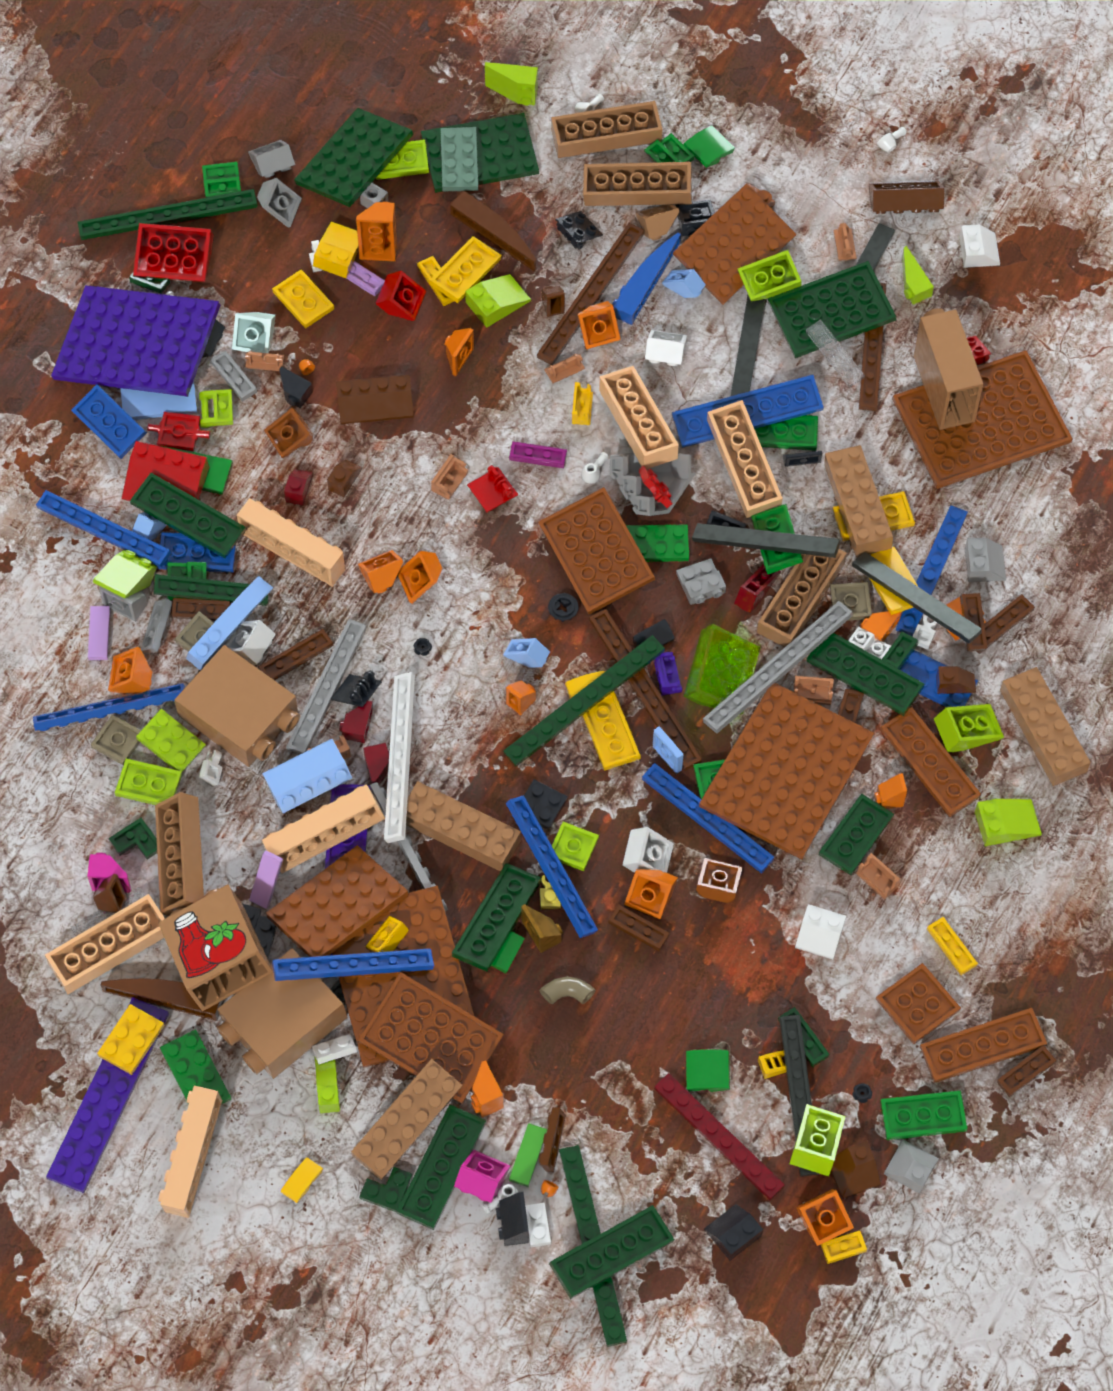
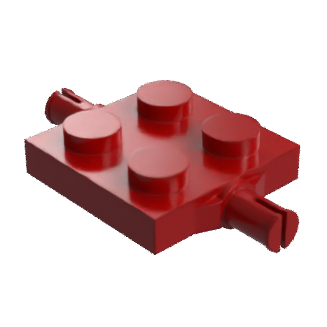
M171 412L163 413V418L159 425L148 423L147 431L158 432L157 446L193 452L198 438L210 439L211 433L210 431L199 429L200 416Z
M643 465L638 470L643 483L653 493V497L657 502H661L666 508L670 507L673 503L668 486L663 481L659 482L658 476L651 468L648 470Z

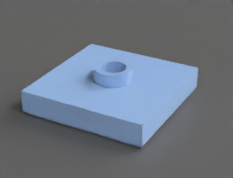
M660 726L654 729L653 748L677 774L682 770L683 753Z

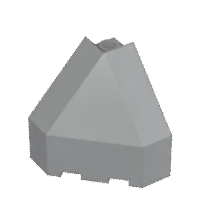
M634 453L610 455V475L613 480H617L622 494L626 500L631 501L634 506L632 509L639 515L652 516L670 513L696 474L691 472V455L678 453V459L651 468L658 476L659 482L663 481L668 486V491L672 495L670 498L673 504L666 508L661 502L655 500L653 493L643 483L638 471L642 466Z

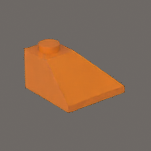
M606 301L592 305L578 314L586 350L621 340L614 307L610 302Z
M471 328L455 330L445 340L446 355L454 376H457L474 350V332Z
M390 550L359 563L358 566L369 588L374 593H383L393 585L403 560L393 550Z
M419 551L400 568L397 574L407 598L412 604L430 589L440 576L443 568L436 553Z
M139 647L113 656L108 691L137 694L150 690L152 671Z
M636 869L624 905L661 919L672 896L678 877L661 870Z

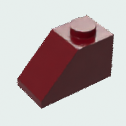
M299 469L292 471L284 490L287 503L304 506L313 472Z
M367 701L364 707L359 706L345 715L344 721L341 720L339 732H342L345 740L360 743L366 742L373 713V701Z
M386 743L363 748L371 784L377 782L380 785L388 773L390 749H387Z

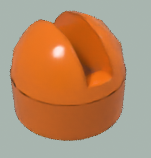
M304 359L299 363V369L303 375H309L314 371L315 365L309 359Z
M544 1180L540 1189L543 1195L547 1192V1197H552L556 1194L559 1187L549 1180Z

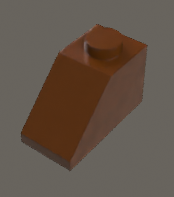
M550 286L542 289L541 299L546 316L564 314V290L560 286Z
M348 460L337 464L327 479L328 490L345 498L360 474L362 467Z
M938 666L936 674L937 694L976 693L975 674L959 666Z
M113 874L102 881L98 889L95 890L93 899L98 910L117 913L124 906L127 897L117 874Z

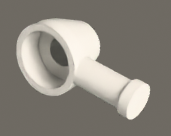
M597 94L590 103L578 102L575 106V112L593 111L599 103L604 101V97L601 94Z
M900 127L892 134L887 133L877 142V145L882 150L890 153L897 147L895 140L906 135V129Z
M601 452L594 464L588 463L582 469V479L586 483L597 482L600 478L599 468L608 460L609 456L605 452Z
M511 1184L501 1186L498 1196L491 1203L488 1202L482 1205L484 1211L489 1214L491 1210L499 1206V1200L518 1193V1190ZM509 1189L512 1193L506 1194L505 1190Z

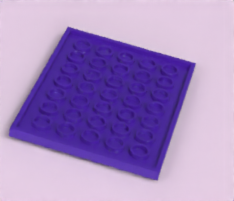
M85 285L51 376L53 380L97 384L100 386L188 397L221 305L219 301Z

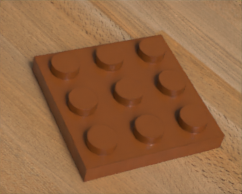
M923 963L876 996L877 1002L913 1044H916L961 1009Z

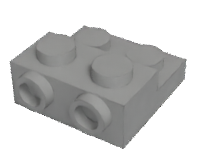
M712 559L676 570V575L690 605L703 603L706 599L712 597L718 598L725 593L726 585L719 570H716Z

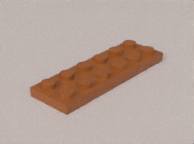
M912 707L909 708L904 716L900 714L881 726L880 730L949 817L981 798L982 794Z
M1029 1008L920 1044V1049L932 1079L936 1083L1039 1049L1043 1045L1047 1046V1041L1033 1009Z

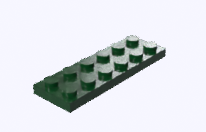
M153 473L148 475L130 500L131 505L225 559L246 531L245 526Z
M832 633L806 658L808 663L902 716L906 714L924 688V683L835 633Z
M506 863L452 951V957L488 972L521 917V906L524 904L528 905L541 883V877Z
M449 1104L396 1211L397 1214L432 1230L435 1229L455 1188L454 1185L460 1167L473 1151L486 1125V1120Z
M652 1205L550 1261L549 1265L569 1298L572 1299L673 1243L675 1239Z

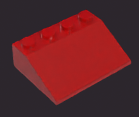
M139 223L133 276L205 282L212 253L213 233L211 229Z
M136 441L129 460L122 500L130 501L150 473L155 474L199 500L210 468L207 457Z

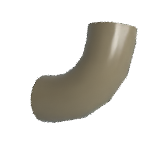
M567 976L550 981L539 991L550 1004H554L560 998L567 996L575 998L581 1004H585L594 995L596 990L582 979Z

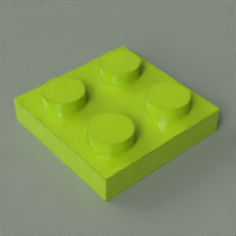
M562 822L552 848L561 863L585 871L599 835Z

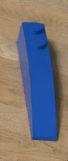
M676 233L658 247L639 266L627 285L622 286L619 298L615 299L612 303L616 319L633 325L672 259L673 252L679 247L681 241L680 233Z

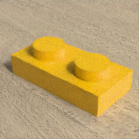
M861 1231L834 1238L821 1244L827 1264L867 1252Z

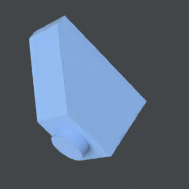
M694 269L672 270L662 282L665 287L684 298L698 297L706 285Z
M143 512L138 515L132 532L149 540H154L166 527V524Z
M536 638L513 639L503 655L529 668L542 667L546 663L550 651Z

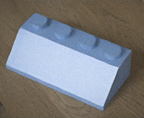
M333 739L262 773L282 813L352 779L349 769Z

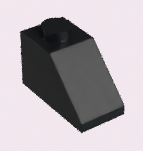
M281 366L279 372L285 400L291 406L301 408L313 393L312 383Z

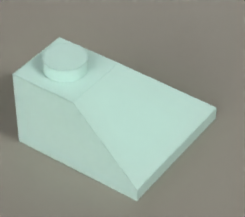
M260 312L236 313L232 350L245 352L252 350V352L269 353L274 333L275 315Z

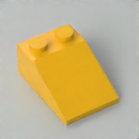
M331 222L316 249L313 267L347 278L359 250L357 231Z

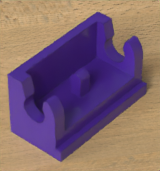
M673 652L662 653L654 659L661 696L682 692Z

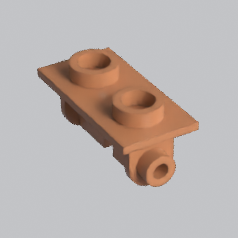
M841 223L838 229L833 230L839 261L857 259L852 230L846 223Z
M250 350L245 355V359H247L245 368L279 371V368L283 366L284 355L279 353L252 352Z
M574 354L561 362L550 365L544 370L554 384L584 370L585 367L581 362V355Z

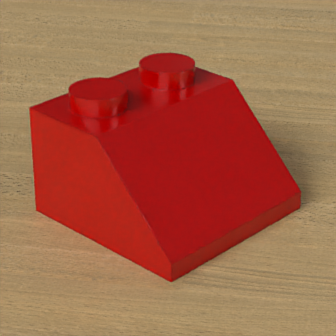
M403 271L394 272L387 275L376 305L389 315L414 321L426 290Z

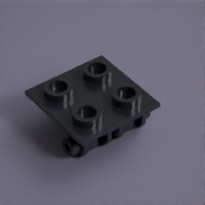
M582 211L555 219L558 231L568 241H571L570 243L575 249H582L584 246L583 242L603 236Z
M371 670L365 672L363 677L349 674L331 697V700L364 707L382 681L376 680L375 673Z

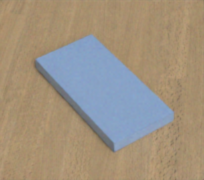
M194 381L188 397L120 388L122 409L133 420L163 417L164 412L179 414L197 413Z

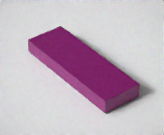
M512 441L509 460L564 469L567 449Z

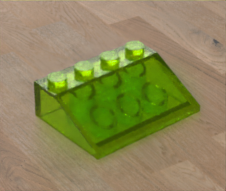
M715 624L702 629L683 697L700 705L716 708L753 676L760 647Z

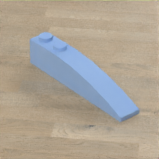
M258 576L192 647L186 659L201 671L270 593L273 587Z

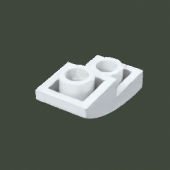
M860 627L856 629L848 640L881 660L891 647L875 639L873 633Z

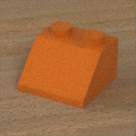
M485 1060L479 1068L472 1087L473 1095L471 1096L472 1108L476 1114H480L481 1118L504 1108L503 1094Z
M831 1189L796 1207L804 1226L816 1246L854 1228L837 1190Z

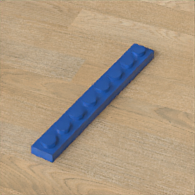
M45 490L36 503L38 509L123 550H130L136 556L146 558L162 568L171 554L170 549Z
M952 505L949 507L916 582L919 588L931 596L968 514L967 511ZM916 608L903 611L896 631L904 632L913 637L923 613Z
M184 683L34 716L35 731H46L55 726L65 727L73 722H86L90 718H104L108 714H122L126 710L131 709L140 710L148 705H162L166 701H175L174 699L184 690Z
M654 763L642 776L644 782L761 874L774 861L773 855L736 826L700 808L699 803L701 799Z
M524 795L507 801L508 809L579 937L583 938L597 932L598 929Z
M431 949L276 959L272 961L275 981L433 970L434 962Z

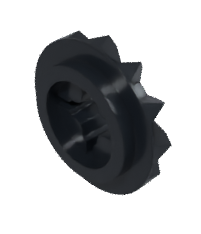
M557 594L549 601L548 610L555 620L558 619L562 622L565 620L571 621L577 615L578 602L570 594ZM560 603H561V605H563L564 607L567 606V608H566L567 613L564 612L563 610H559V609H560Z

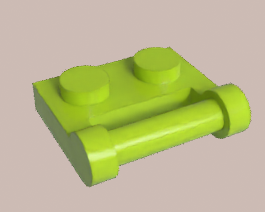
M232 389L201 391L199 393L202 417L200 427L209 428L211 426L233 425ZM210 399L214 401V417L209 418L208 400Z

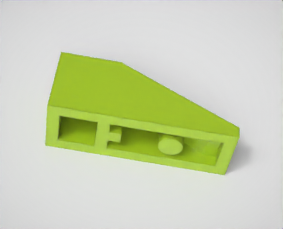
M905 246L902 254L904 295L914 305L932 297L934 286L908 247Z
M315 1057L320 1114L339 1112L336 1061L334 1059L318 1064Z

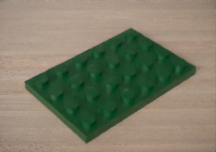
M357 108L298 174L294 181L296 185L351 207L414 135L413 131Z
M524 113L441 127H476L478 185L539 174ZM441 128L421 131V138L426 143L428 166L435 193L443 192Z
M869 261L768 298L770 308L795 359L897 320Z

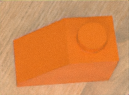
M889 611L873 613L869 619L865 618L860 627L873 633L875 639L884 642L898 624L902 612L893 615Z
M521 680L506 687V704L520 716L536 700V690L529 683L526 684Z
M903 773L878 785L877 792L874 793L876 803L886 809L904 806L907 788Z

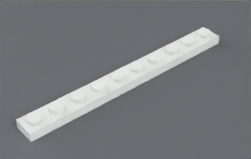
M412 672L394 676L384 840L387 843L405 839L415 675Z

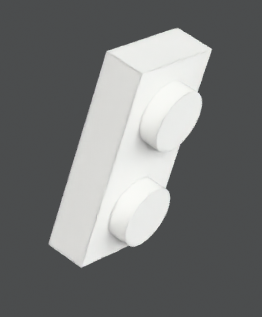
M350 1034L312 1046L318 1064L357 1052Z
M545 1203L525 1205L530 1247L550 1245L551 1239Z

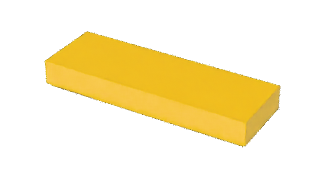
M434 256L417 263V267L428 283L441 269ZM431 286L443 306L454 302L451 298Z
M944 917L927 926L928 932L960 975L965 974L978 965Z

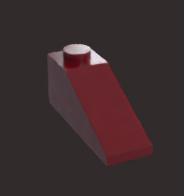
M763 564L740 587L734 604L742 610L751 613L761 602L781 571L767 574Z

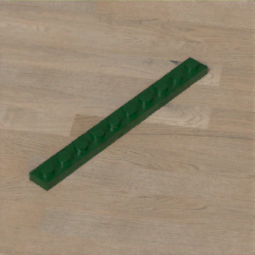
M254 189L78 221L77 223L81 240L139 230V223L167 225L258 207Z
M653 635L507 747L503 751L506 757L517 767L665 652V648Z
M576 1145L559 1149V1154L581 1244L601 1234L580 1147ZM612 1277L592 1287L607 1347L627 1343Z

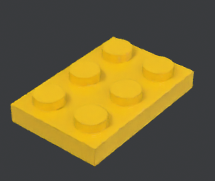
M299 270L272 288L277 298L305 329L334 310L332 302L302 270Z
M130 1004L97 1055L132 1075L165 1025L162 1021Z

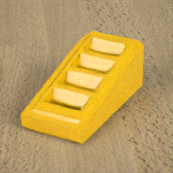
M784 1051L758 1057V1063L764 1079L786 1073V1066H784L782 1061ZM778 1059L780 1067L776 1066L774 1060ZM767 1062H771L772 1069H769Z

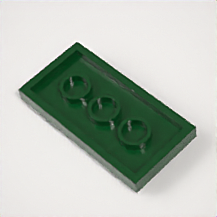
M861 793L821 848L818 855L852 876L890 823L894 813Z

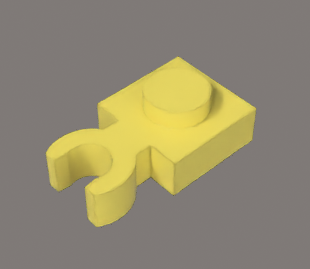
M543 875L542 885L545 888H540L541 910L561 909L558 897L550 883L545 880V875Z

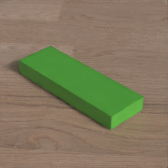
M528 1123L509 1178L510 1182L529 1187L543 1146L544 1134L547 1133L548 1129Z

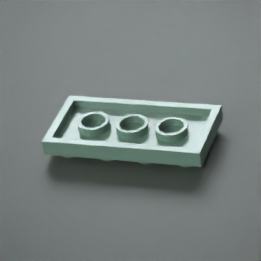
M476 127L441 128L443 191L478 190Z

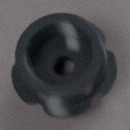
M426 638L417 639L413 645L415 648L414 652L417 655L426 656L432 650V644Z
M861 1083L853 1088V1098L860 1103H866L868 1099L872 1098V1091L867 1084Z

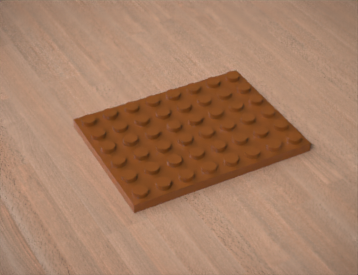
M1027 350L977 367L983 381V388L975 422L940 430L924 385L893 395L892 400L937 489L1072 443L1073 438Z
M774 683L765 692L700 801L699 807L803 860L875 733Z
M438 885L408 893L409 895L332 953V955L373 953L365 946L386 919L392 916L403 922L409 930L393 951L431 949L434 962L433 970L401 973L474 1016L459 960L452 957L455 945ZM400 972L339 976L363 1068L389 1061L358 1042Z

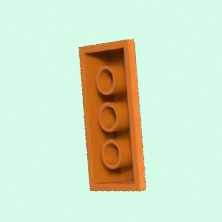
M376 202L356 217L360 260L396 261L395 203Z

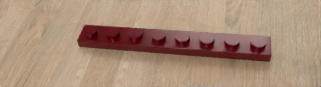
M669 1073L654 1086V1089L769 1200L784 1188L785 1184Z

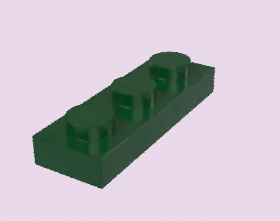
M794 1007L779 1016L778 1021L780 1017L800 1015V1013ZM800 1015L805 1058L814 1067L827 1059L830 1054Z

